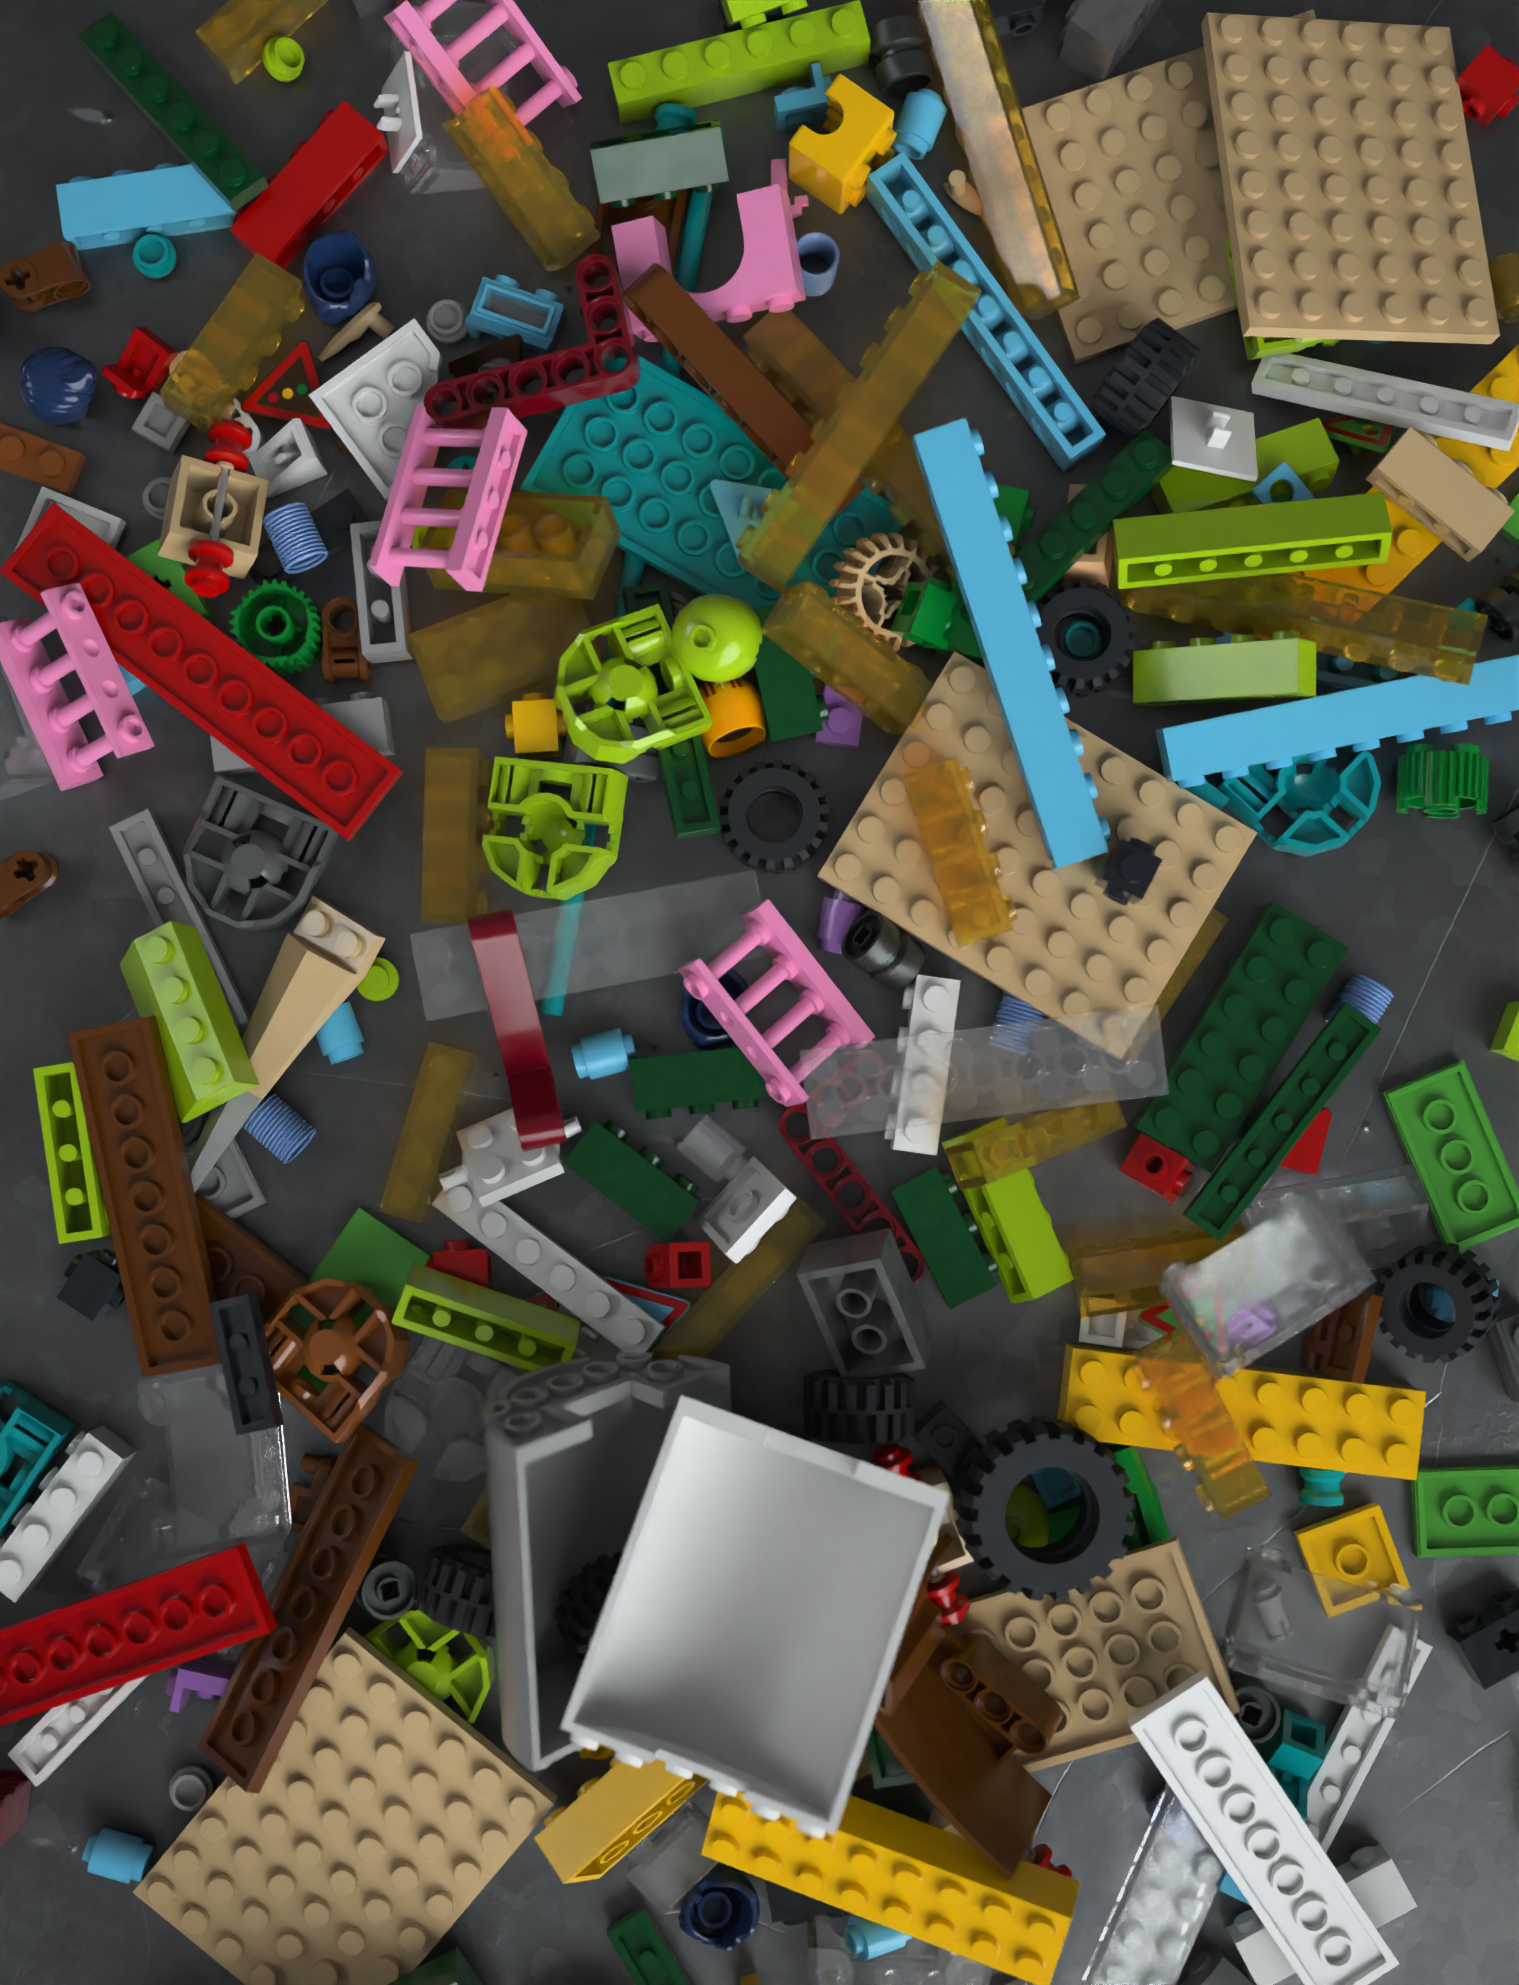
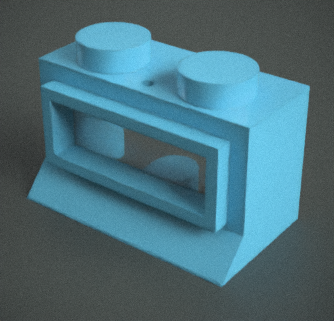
M496 275L494 280L483 277L471 311L464 320L470 337L479 339L480 333L483 331L502 340L517 333L523 338V346L539 351L541 356L555 352L568 318L565 305L560 303V297L544 289H537L535 294L519 289L520 284L516 280L504 275Z

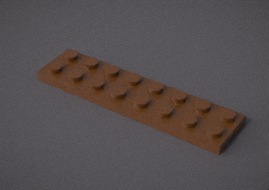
M151 1015L67 1032L142 1376L148 1377L222 1365L209 1303L218 1300L156 1016Z
M361 1423L345 1442L268 1600L278 1627L268 1634L248 1641L198 1744V1747L245 1792L260 1793L420 1461L367 1424Z

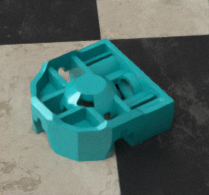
M1347 745L1339 748L1352 760L1340 773L1334 767L1330 769L1325 764L1327 760L1310 761L1309 754L1292 757L1293 765L1279 768L1275 778L1262 767L1265 763L1248 766L1249 775L1225 779L1217 789L1229 798L1225 806L1247 827L1256 831V835L1271 849L1309 857L1342 847L1369 820L1376 807L1381 779L1373 755L1367 750L1353 752L1352 745ZM1296 765H1314L1310 774L1297 775ZM1276 803L1287 816L1294 819L1277 839L1271 833L1268 834L1258 822ZM1337 805L1356 820L1346 832L1328 816L1331 809L1336 808ZM1298 808H1299V809H1307V808H1310V809L1312 810V811L1306 810V811H1304L1302 814H1298Z
M0 1380V1400L6 1393L16 1396L18 1398L17 1401L22 1404L16 1408L7 1423L0 1419V1477L11 1467L16 1453L28 1462L15 1476L10 1487L0 1482V1538L6 1537L13 1526L11 1524L13 1519L24 1505L28 1503L77 1427L76 1424L49 1408L11 1381Z

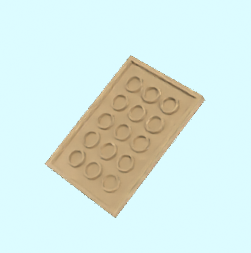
M1177 1536L1126 1551L1122 1560L1115 1556L1108 1565L1114 1572L1105 1581L1099 1575L1090 1581L1093 1589L1082 1595L1076 1589L1068 1590L1069 1599L1054 1601L1049 1595H1045L1042 1601L1028 1599L1022 1592L1015 1595L1002 1589L969 1599L970 1608L965 1613L964 1619L955 1625L946 1626L958 1637L966 1633H973L987 1640L1059 1704L1062 1710V1720L1045 1751L1037 1755H1031L1017 1748L1011 1754L1028 1773L1139 1742L1130 1728L1127 1719L1201 1670L1205 1672L1231 1713L1236 1714L1240 1712L1238 1700Z

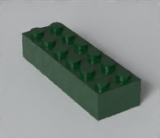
M1275 902L1262 905L1128 1127L1140 1134L1147 1135L1184 1156L1198 1170L1212 1174L1349 947Z

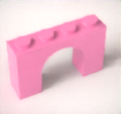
M780 184L736 194L744 237V253L737 272L725 285L714 291L706 293L686 291L714 322L725 319L730 323L743 322L751 319L752 313L766 309L772 313L785 312L795 307L794 303L806 300L790 199ZM654 216L611 226L619 276L624 291L653 263L662 266L674 278L665 227ZM628 308L633 334L640 339H644L645 342H659Z

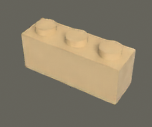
M1411 426L1398 438L1366 477L1368 482L1383 492L1384 495L1467 562L1484 550L1515 512V510L1507 505V499L1501 492L1495 488L1482 485L1473 477L1472 470L1465 463L1458 459H1450L1438 449V444L1432 436L1423 431H1416Z

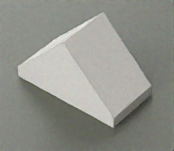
M293 418L249 459L256 477L269 480L266 498L274 497L328 474L314 439L300 418Z

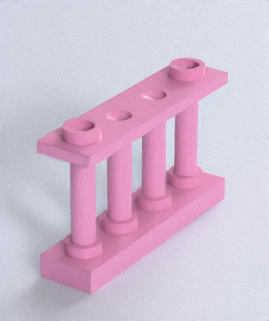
M405 0L383 18L407 51H411L413 59L493 167L508 162L518 153V150L512 144L514 142L513 136L552 102L557 100L561 107L565 108L577 103L582 98L576 90L578 84L573 74L565 66H559L513 0H486L491 10L448 46L445 44L440 45L430 32L431 22L457 0H427L420 7L416 5L412 7L409 1ZM503 24L518 45V48L477 83H468L458 70L460 66L459 60ZM530 62L545 85L503 121L495 120L485 107L487 104L486 98Z
M424 406L415 407L411 424L407 428L405 445L376 543L371 550V560L369 563V567L390 586L399 587L404 566L446 568L445 571L466 591L482 592L527 435L526 428L508 408L492 407L487 426L484 429L440 428L426 413ZM439 446L480 448L476 465L473 469L433 468ZM428 486L469 488L461 510L422 508ZM416 526L457 528L453 545L449 550L410 548Z
M80 583L47 589L40 594L48 612L34 622L28 616L0 623V662L61 791L94 782L104 776L97 760L111 751H114L118 759L151 749L155 746ZM57 628L67 653L51 663L41 638ZM76 669L86 694L70 703L59 679ZM95 710L105 734L88 743L78 719Z
M766 899L751 906L739 916L746 925V932L706 966L701 958L684 964L678 971L684 977L683 982L688 992L694 998L702 1000L766 1081L765 1087L770 1096L778 1103L788 1107L804 1103L809 1098L799 1083L837 1048L843 1049L844 1052L864 1048L876 1036L771 901ZM757 945L762 946L773 959V967L733 1000L719 983L718 979ZM784 979L789 980L800 994V1001L760 1035L745 1014ZM810 1014L816 1015L826 1027V1035L794 1065L787 1069L772 1049Z

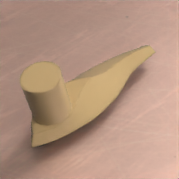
M954 170L949 174V182L943 183L942 186L958 205L976 215L997 220L1010 229L1013 227L1015 221L1004 207L984 190L966 182V176L963 171Z
M380 302L368 304L330 340L318 358L323 362L332 357L348 343L359 339L368 328L385 340L393 333L396 327L379 314L382 309Z

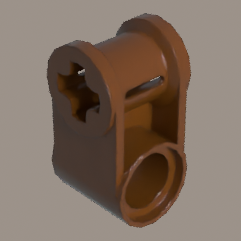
M69 241L51 243L39 251L8 261L0 269V287L5 294L10 296V300L16 308L27 313L37 312L42 308L63 300L77 298L85 294L91 287L74 243ZM16 270H19V271H20V273H21L20 276H18V275L16 274V272H15ZM27 297H30L33 301L29 302Z
M346 597L333 598L326 603L322 610V670L326 683H334L336 678L361 677L363 682L371 681L372 664L362 655L358 606L354 601ZM346 609L353 610L355 619L352 626L345 630L337 629L335 620L338 613Z
M20 850L0 862V919L14 913L27 901L56 883L59 877V865L51 854L33 850ZM31 862L38 864V867L33 871L36 878L29 877L28 875L33 870Z

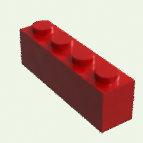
M344 100L336 109L327 111L319 122L318 130L308 141H302L294 148L290 161L280 173H274L268 177L266 181L269 187L262 191L251 205H245L237 212L233 225L229 230L238 244L278 278L387 155L389 148L383 133Z

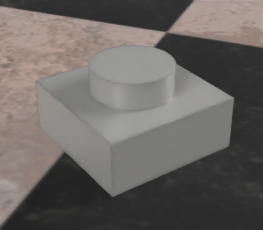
M152 392L131 429L141 437L173 454L194 416L189 411Z

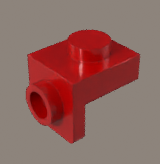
M136 327L119 361L116 364L105 365L101 374L113 383L112 387L116 392L126 398L148 397L152 392H158L169 371L170 364L176 358L178 352L147 327Z

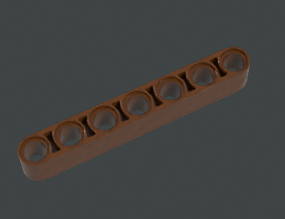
M653 263L621 294L623 301L631 312L822 517L828 521H833L863 492V486L854 473L662 266Z

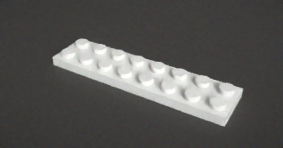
M1203 1670L1127 1719L1130 1728L1304 1985H1368L1399 1964Z

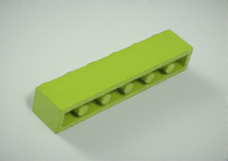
M857 0L607 64L621 126L654 118L655 108L663 103L680 104L688 108H694L810 79L811 63H820L822 75L868 64L871 40L861 2Z
M1383 492L1113 519V555L1118 589L1387 563L1392 537V529Z

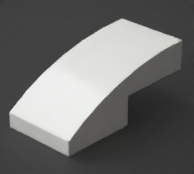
M1084 1297L1079 1342L1119 1348L1130 1347L1168 1353L1170 1338L1141 1324L1138 1320L1139 1313L1152 1305Z

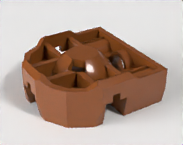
M323 1278L291 1291L265 1323L264 1329L277 1391L334 1443H344L381 1399L379 1396L380 1390L383 1387H387L391 1380L396 1379L405 1369L410 1339L406 1328L391 1323L395 1309L381 1298H377L373 1294L374 1290L367 1284ZM299 1302L317 1318L309 1325L307 1330L294 1319L287 1317L290 1314L289 1309L292 1306H296ZM367 1302L375 1311L363 1326L355 1324L352 1321L354 1316ZM324 1322H336L332 1329L322 1330ZM365 1362L379 1373L369 1386L356 1376L357 1372L355 1371L358 1365L363 1366ZM304 1364L311 1374L329 1383L321 1394L310 1382L296 1375ZM334 1364L341 1373L334 1374L325 1365Z

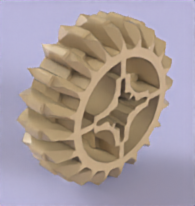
M874 533L870 539H858L856 541V548H847L842 551L846 562H837L833 565L840 576L839 579H831L828 582L832 588H837V596H832L827 601L831 605L839 606V610L833 615L832 619L836 622H845L841 633L845 636H854L853 643L857 646L866 647L868 645V649L876 652H881L884 649L889 652H896L900 650V646L910 647L915 644L890 632L892 625L886 628H881L885 619L890 618L894 610L899 609L908 582H926L927 578H932V575L939 568L935 564H925L930 552L925 549H917L918 541L913 539L903 540V536L898 533H890L888 536L884 533ZM883 557L890 558L886 567H881L877 575L867 574L869 568L877 560ZM884 590H887V595L883 594Z

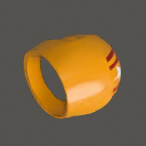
M740 677L723 683L707 681L701 686L699 692L713 723L710 729L700 734L703 745L712 757L726 758L745 753L758 746L765 739L764 708L757 689L751 683ZM754 727L748 734L737 740L715 742L723 735L737 729Z

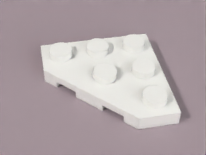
M415 318L309 394L311 400L387 502L405 445L407 428L411 424L415 407L424 406L426 392L433 385L439 383L442 364L440 352Z

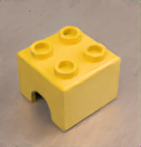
M839 74L824 93L830 98L826 104L831 107L826 111L828 118L822 126L830 134H817L804 125L799 127L789 141L788 178L838 214H842L849 204L856 207L866 195L868 175L891 160L894 154L891 145L896 138L897 132L892 130L894 111L844 75Z

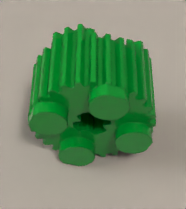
M273 579L272 584L264 580L262 586L256 585L255 592L251 589L248 590L249 596H242L243 603L236 604L237 609L230 613L234 617V619L229 620V624L234 627L230 630V633L237 638L234 642L281 676H284L285 672L294 675V670L301 673L303 669H311L319 661V654H322L320 646L323 645L322 613L319 607L304 591H300L296 586L291 587L284 580L281 584L276 579ZM283 621L286 624L285 630L275 636L271 632L272 628H279L278 622Z
M1429 744L1406 746L1405 756L1402 755L1398 758L1397 813L1409 814V808L1414 807V809L1421 808L1425 812V817L1431 819L1460 818V810L1472 808L1475 809L1476 815L1486 814L1489 759L1479 754L1480 746L1456 744L1452 746V751L1435 752L1433 751L1434 746Z

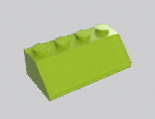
M169 921L133 940L119 965L140 1018L151 1015L156 1016L175 1107L180 1121L186 1123L259 1086L197 927Z

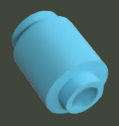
M925 88L919 89L918 92L907 94L893 129L897 132L892 147L898 153L904 151L908 158L921 160L926 152L932 150L947 112V108L942 103V98L939 94Z
M342 1003L315 1034L322 1055H328L331 1065L364 1053L361 1045L364 1042V1038L351 1003Z
M621 1027L580 1038V1043L571 1045L572 1056L579 1078L590 1076L591 1080L627 1071L630 1070L629 1060L638 1059L632 1034L623 1035Z
M103 1827L99 1835H90L82 1861L89 1862L88 1873L129 1884L131 1880L141 1883L151 1860L153 1846L144 1844L145 1839Z
M855 1914L849 1916L848 1927L844 1929L848 1949L853 1955L858 1954L863 1961L902 1948L907 1940L913 1938Z

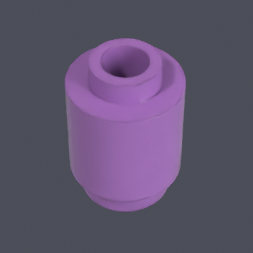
M834 890L833 898L824 897L815 937L819 938L817 949L842 954L841 945L844 936L851 925L860 916L865 914L866 907L859 905L857 901L837 890Z

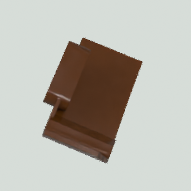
M946 1533L928 1558L873 1724L902 1765L939 1811L975 1850L1008 1880L1013 1875L1053 1796L1011 1754L1017 1748L1031 1755L1044 1752L1062 1720V1710L1050 1695L987 1640L973 1633H966L958 1637L942 1623V1610L929 1598L927 1585L943 1553L953 1541V1538Z

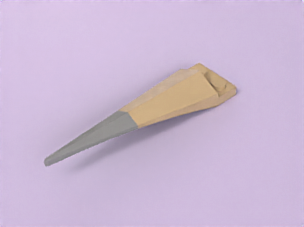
M312 895L293 934L287 933L242 1037L243 1045L259 1086L213 1108L192 1153L188 1166L194 1193L274 1084L337 1008L366 977L386 939L321 897Z

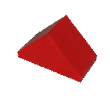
M1327 1107L1322 1108L1279 1167L1317 1175L1332 1117Z

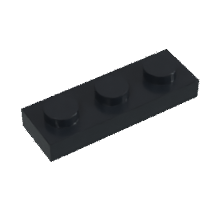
M348 488L310 513L314 521L313 523L316 525L315 527L323 540L322 543L325 544L324 547L327 549L328 555L326 559L352 543L350 524L370 522ZM268 540L259 546L257 558L248 572L255 583L262 586L264 580L272 584L273 579H276L280 584L283 580L290 584L311 569L294 574L286 573L277 557L278 555L272 542Z
M257 1292L209 1303L236 1436L284 1425Z

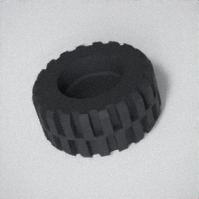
M1032 1417L1029 1423H1025L1021 1419L1007 1422L1008 1430L1000 1433L994 1429L984 1436L988 1443L981 1450L975 1446L967 1455V1458L972 1461L968 1470L960 1469L956 1482L961 1486L960 1494L953 1495V1509L959 1515V1518L955 1521L958 1534L964 1540V1547L985 1573L992 1580H996L1005 1590L1015 1595L1022 1592L1028 1599L1042 1601L1045 1595H1049L1054 1601L1069 1599L1068 1590L1076 1589L1082 1595L1093 1589L1090 1581L1099 1575L1105 1581L1114 1572L1108 1566L1112 1559L1116 1556L1122 1560L1128 1550V1547L1122 1543L1124 1534L1133 1535L1135 1520L1128 1516V1510L1136 1508L1134 1494L1126 1488V1485L1130 1482L1125 1469L1116 1463L1117 1457L1106 1446L1071 1423L1060 1419L1053 1422L1046 1417ZM1048 1467L1061 1468L1075 1478L1080 1489V1510L1074 1525L1061 1539L1052 1544L1042 1547H1026L1021 1545L1009 1534L1005 1523L1006 1505L1011 1492L1025 1476L1036 1470Z

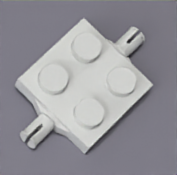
M513 1108L457 1131L456 1133L463 1152L462 1165L439 1173L438 1177L445 1191L469 1181L474 1186L481 1205L485 1207L560 1175L565 1171L559 1157L560 1144L525 1152L522 1151ZM576 1115L563 1121L566 1139L578 1133H583Z

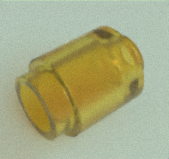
M1509 253L1494 258L1488 262L1497 319H1504L1505 323H1515L1519 321V253Z

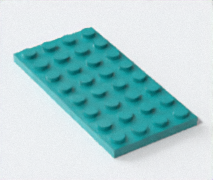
M638 355L641 375L638 382L632 388L567 406L523 481L521 491L702 596L710 593L731 595L748 603L752 609L795 599L797 609L805 608L810 634L803 635L806 653L814 651L817 662L823 665L845 622H836L832 619L833 615L839 610V606L831 605L827 601L830 597L837 596V588H832L828 584L831 579H839L840 576L833 565L837 562H846L842 551L847 548H856V541L860 538L870 539L874 533H884L887 536L890 533H898L909 513L864 486L863 492L833 521H828L822 517L805 499L801 508L749 571H744L739 565L711 493V481L718 479L793 493L799 492L711 397ZM617 358L613 360L608 370L617 371L622 369L627 359ZM883 558L877 560L869 568L867 574L874 575Z

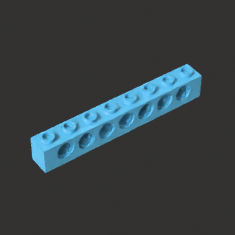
M904 151L868 175L865 196L1063 473L1100 447L1106 433Z

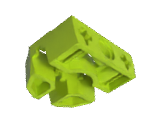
M659 603L582 630L560 657L556 674L554 703L557 709L563 712V719L573 744L594 760L623 764L635 759L637 755L646 752L648 748L653 747L658 751L705 733L713 723L690 670L684 667L675 654L672 644V631ZM601 634L603 637L607 635V643L614 658L602 664L591 644V641ZM658 662L663 680L670 691L658 696L655 677L648 668V666ZM611 697L625 702L624 711L615 710L607 705ZM593 698L595 702L593 708L595 710L576 716L571 705ZM640 717L641 720L643 719L650 736L635 740L628 725L633 723V719Z
M495 756L487 806L493 812L492 821H494V829H490L489 835L483 834L482 847L491 871L510 886L527 895L538 898L565 901L595 887L618 857L628 776L611 768ZM542 782L572 787L570 802L561 796L549 792L541 793ZM508 816L523 817L521 824L525 825L524 833L520 832V839L505 837ZM570 818L577 822L576 828L574 824L569 821ZM585 824L609 827L610 842H607L606 849L583 845ZM543 841L549 850L540 855L536 851L533 842ZM541 864L550 865L546 891L537 889Z
M415 1602L406 1614L396 1619L382 1621L362 1635L364 1639L440 1701L443 1702L452 1695L466 1714V1717L463 1719L470 1725L475 1722L495 1678L493 1652L486 1640L484 1641L482 1637L479 1638L475 1635L463 1633L473 1647V1650L457 1661L455 1656L452 1658L447 1652L450 1648L445 1643L460 1632L431 1620L416 1607ZM397 1621L400 1622L412 1639V1641L408 1642V1646L403 1649L399 1648L386 1630ZM418 1649H429L437 1652L432 1661L418 1659Z

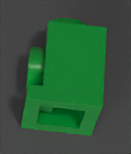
M928 577L926 582H908L890 632L924 648L946 649L949 641L942 638V636L952 624L955 614L953 608L958 597L950 593L952 586Z

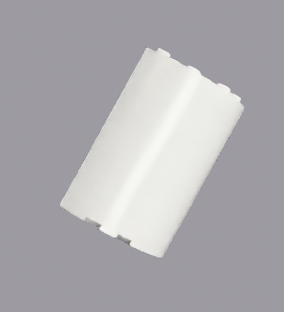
M681 1395L561 1729L571 1732L570 1740L583 1747L597 1749L599 1743L615 1749L614 1757L624 1763L641 1767L643 1761L652 1763L657 1758L667 1762L665 1770L680 1777L691 1779L693 1773L711 1779L709 1787L721 1793L736 1796L737 1790L745 1792L742 1799L752 1803L750 1808L752 1812L772 1820H777L779 1814L797 1820L796 1828L811 1836L823 1838L825 1832L835 1835L950 1493Z

